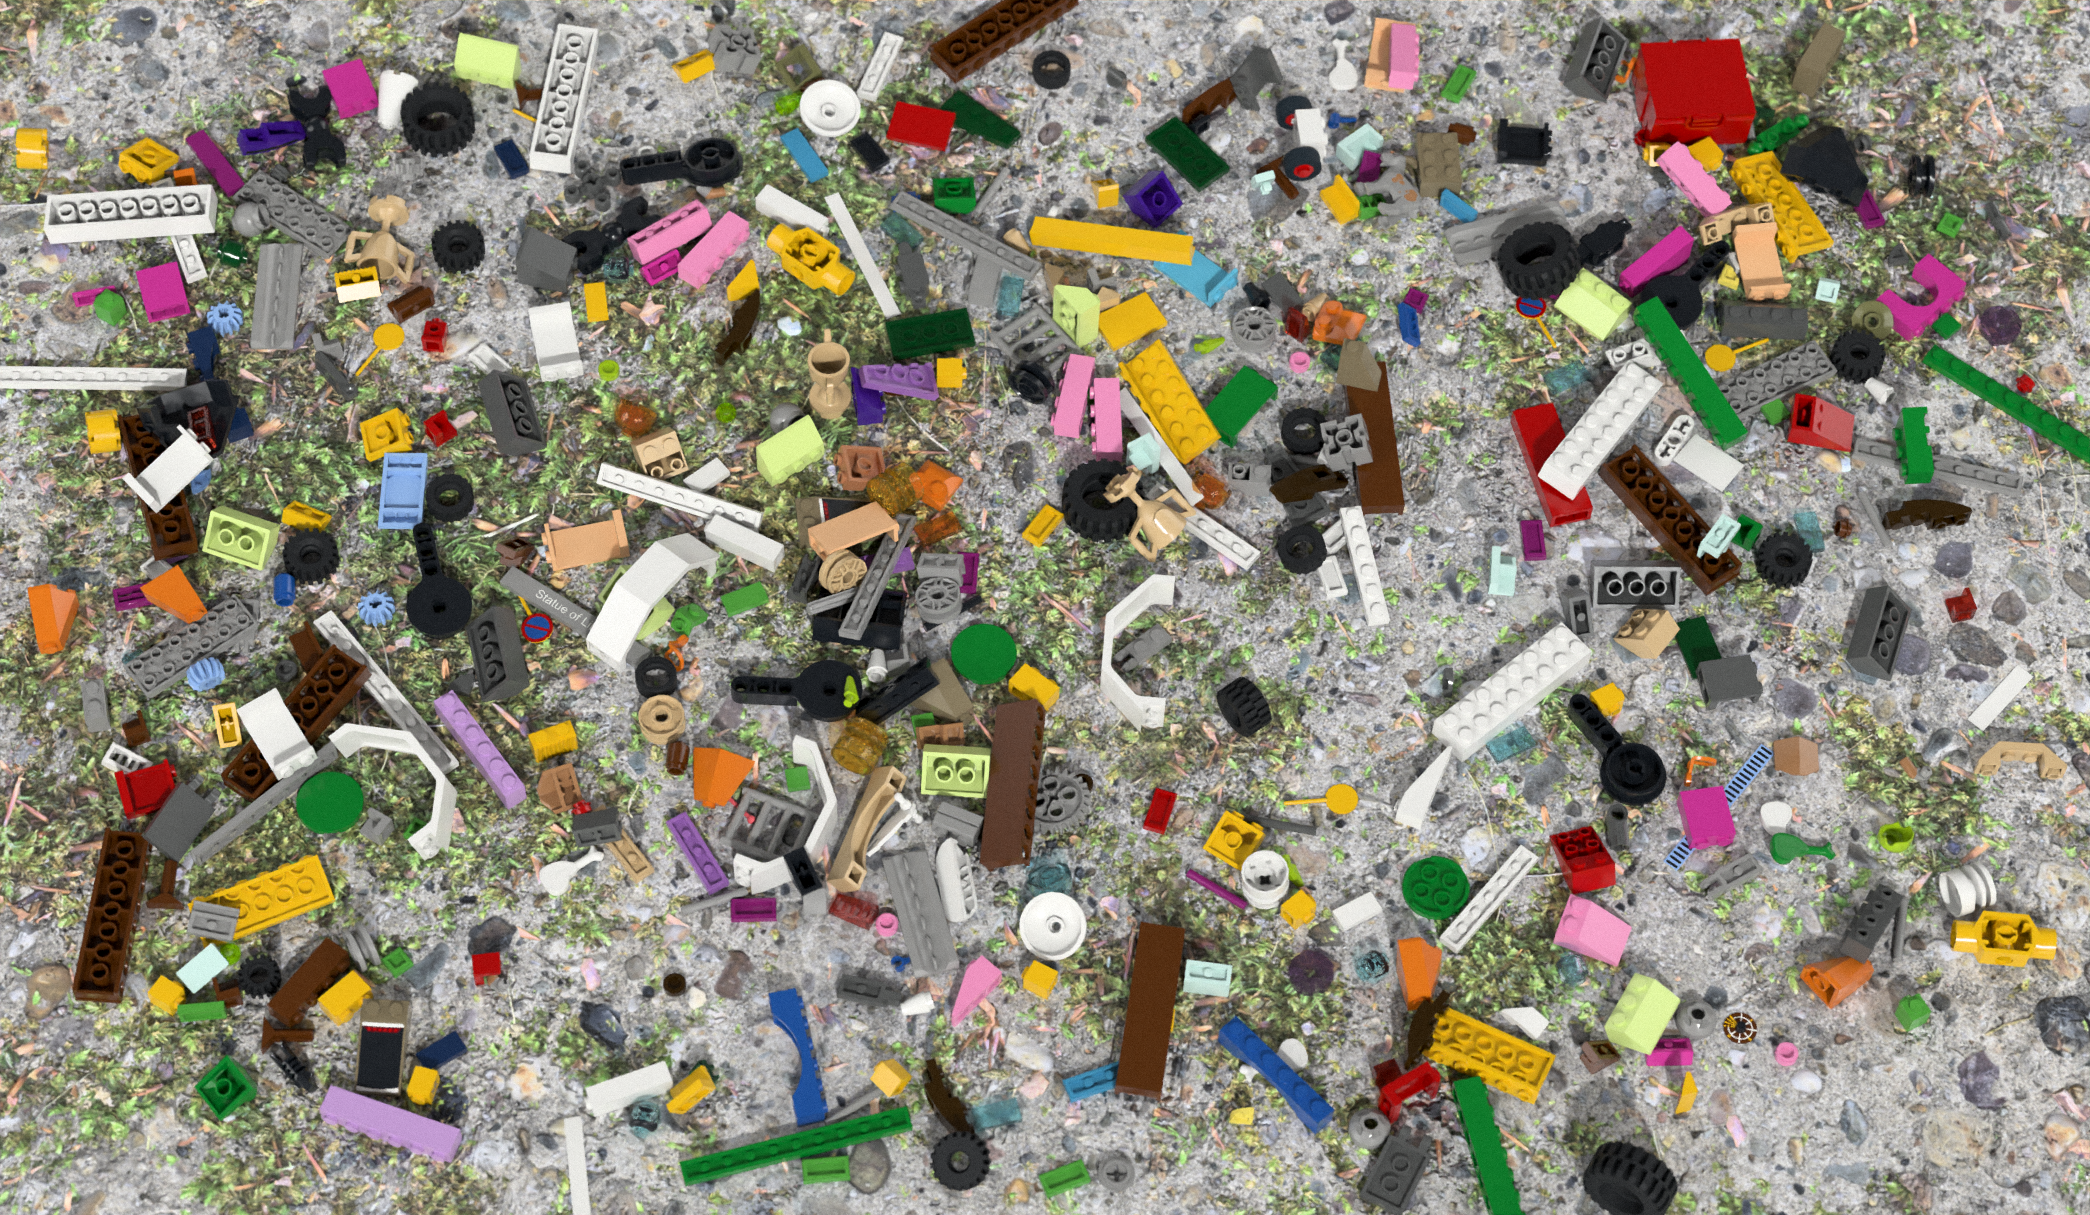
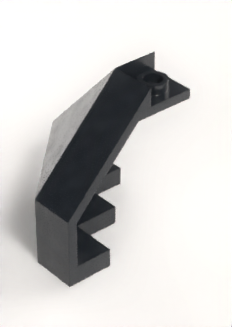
M1828 125L1821 126L1790 145L1780 170V174L1789 182L1806 184L1814 193L1831 195L1840 204L1859 207L1869 182V177L1850 136L1841 127Z
M217 376L160 394L136 409L143 428L149 433L154 432L160 438L159 442L166 449L182 435L177 429L181 425L185 430L190 428L198 437L196 441L199 444L203 441L211 450L208 454L215 459L224 452L240 395H233L228 380L220 379Z

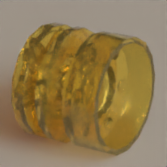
M898 461L884 472L868 480L867 492L871 502L876 501L893 518L906 510L907 507L920 501L924 496V487L914 469L905 462Z
M853 717L847 721L845 728L841 732L842 736L836 740L831 749V755L840 766L848 771L859 775H870L879 761L878 757L883 754L884 749L887 747L889 737L873 722Z

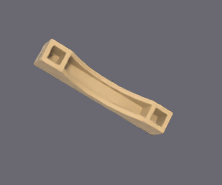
M893 765L874 769L826 881L841 893L859 891L867 873L866 853L872 833L883 814L895 801L894 795L898 792L901 793L907 777Z

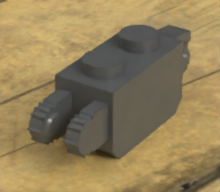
M902 242L898 245L897 264L894 265L895 276L900 277L898 282L900 293H904L906 301L910 300L913 309L925 308V297L930 293V281L922 254L918 252L913 253L910 243Z

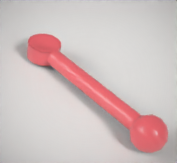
M731 797L729 802L738 808L739 804ZM745 812L744 816L747 818L748 823L754 824L756 822L755 816Z

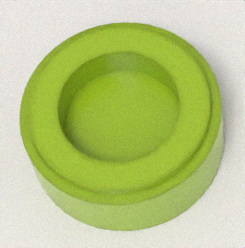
M614 360L602 361L598 366L600 378L604 381L617 379L620 374L618 363Z

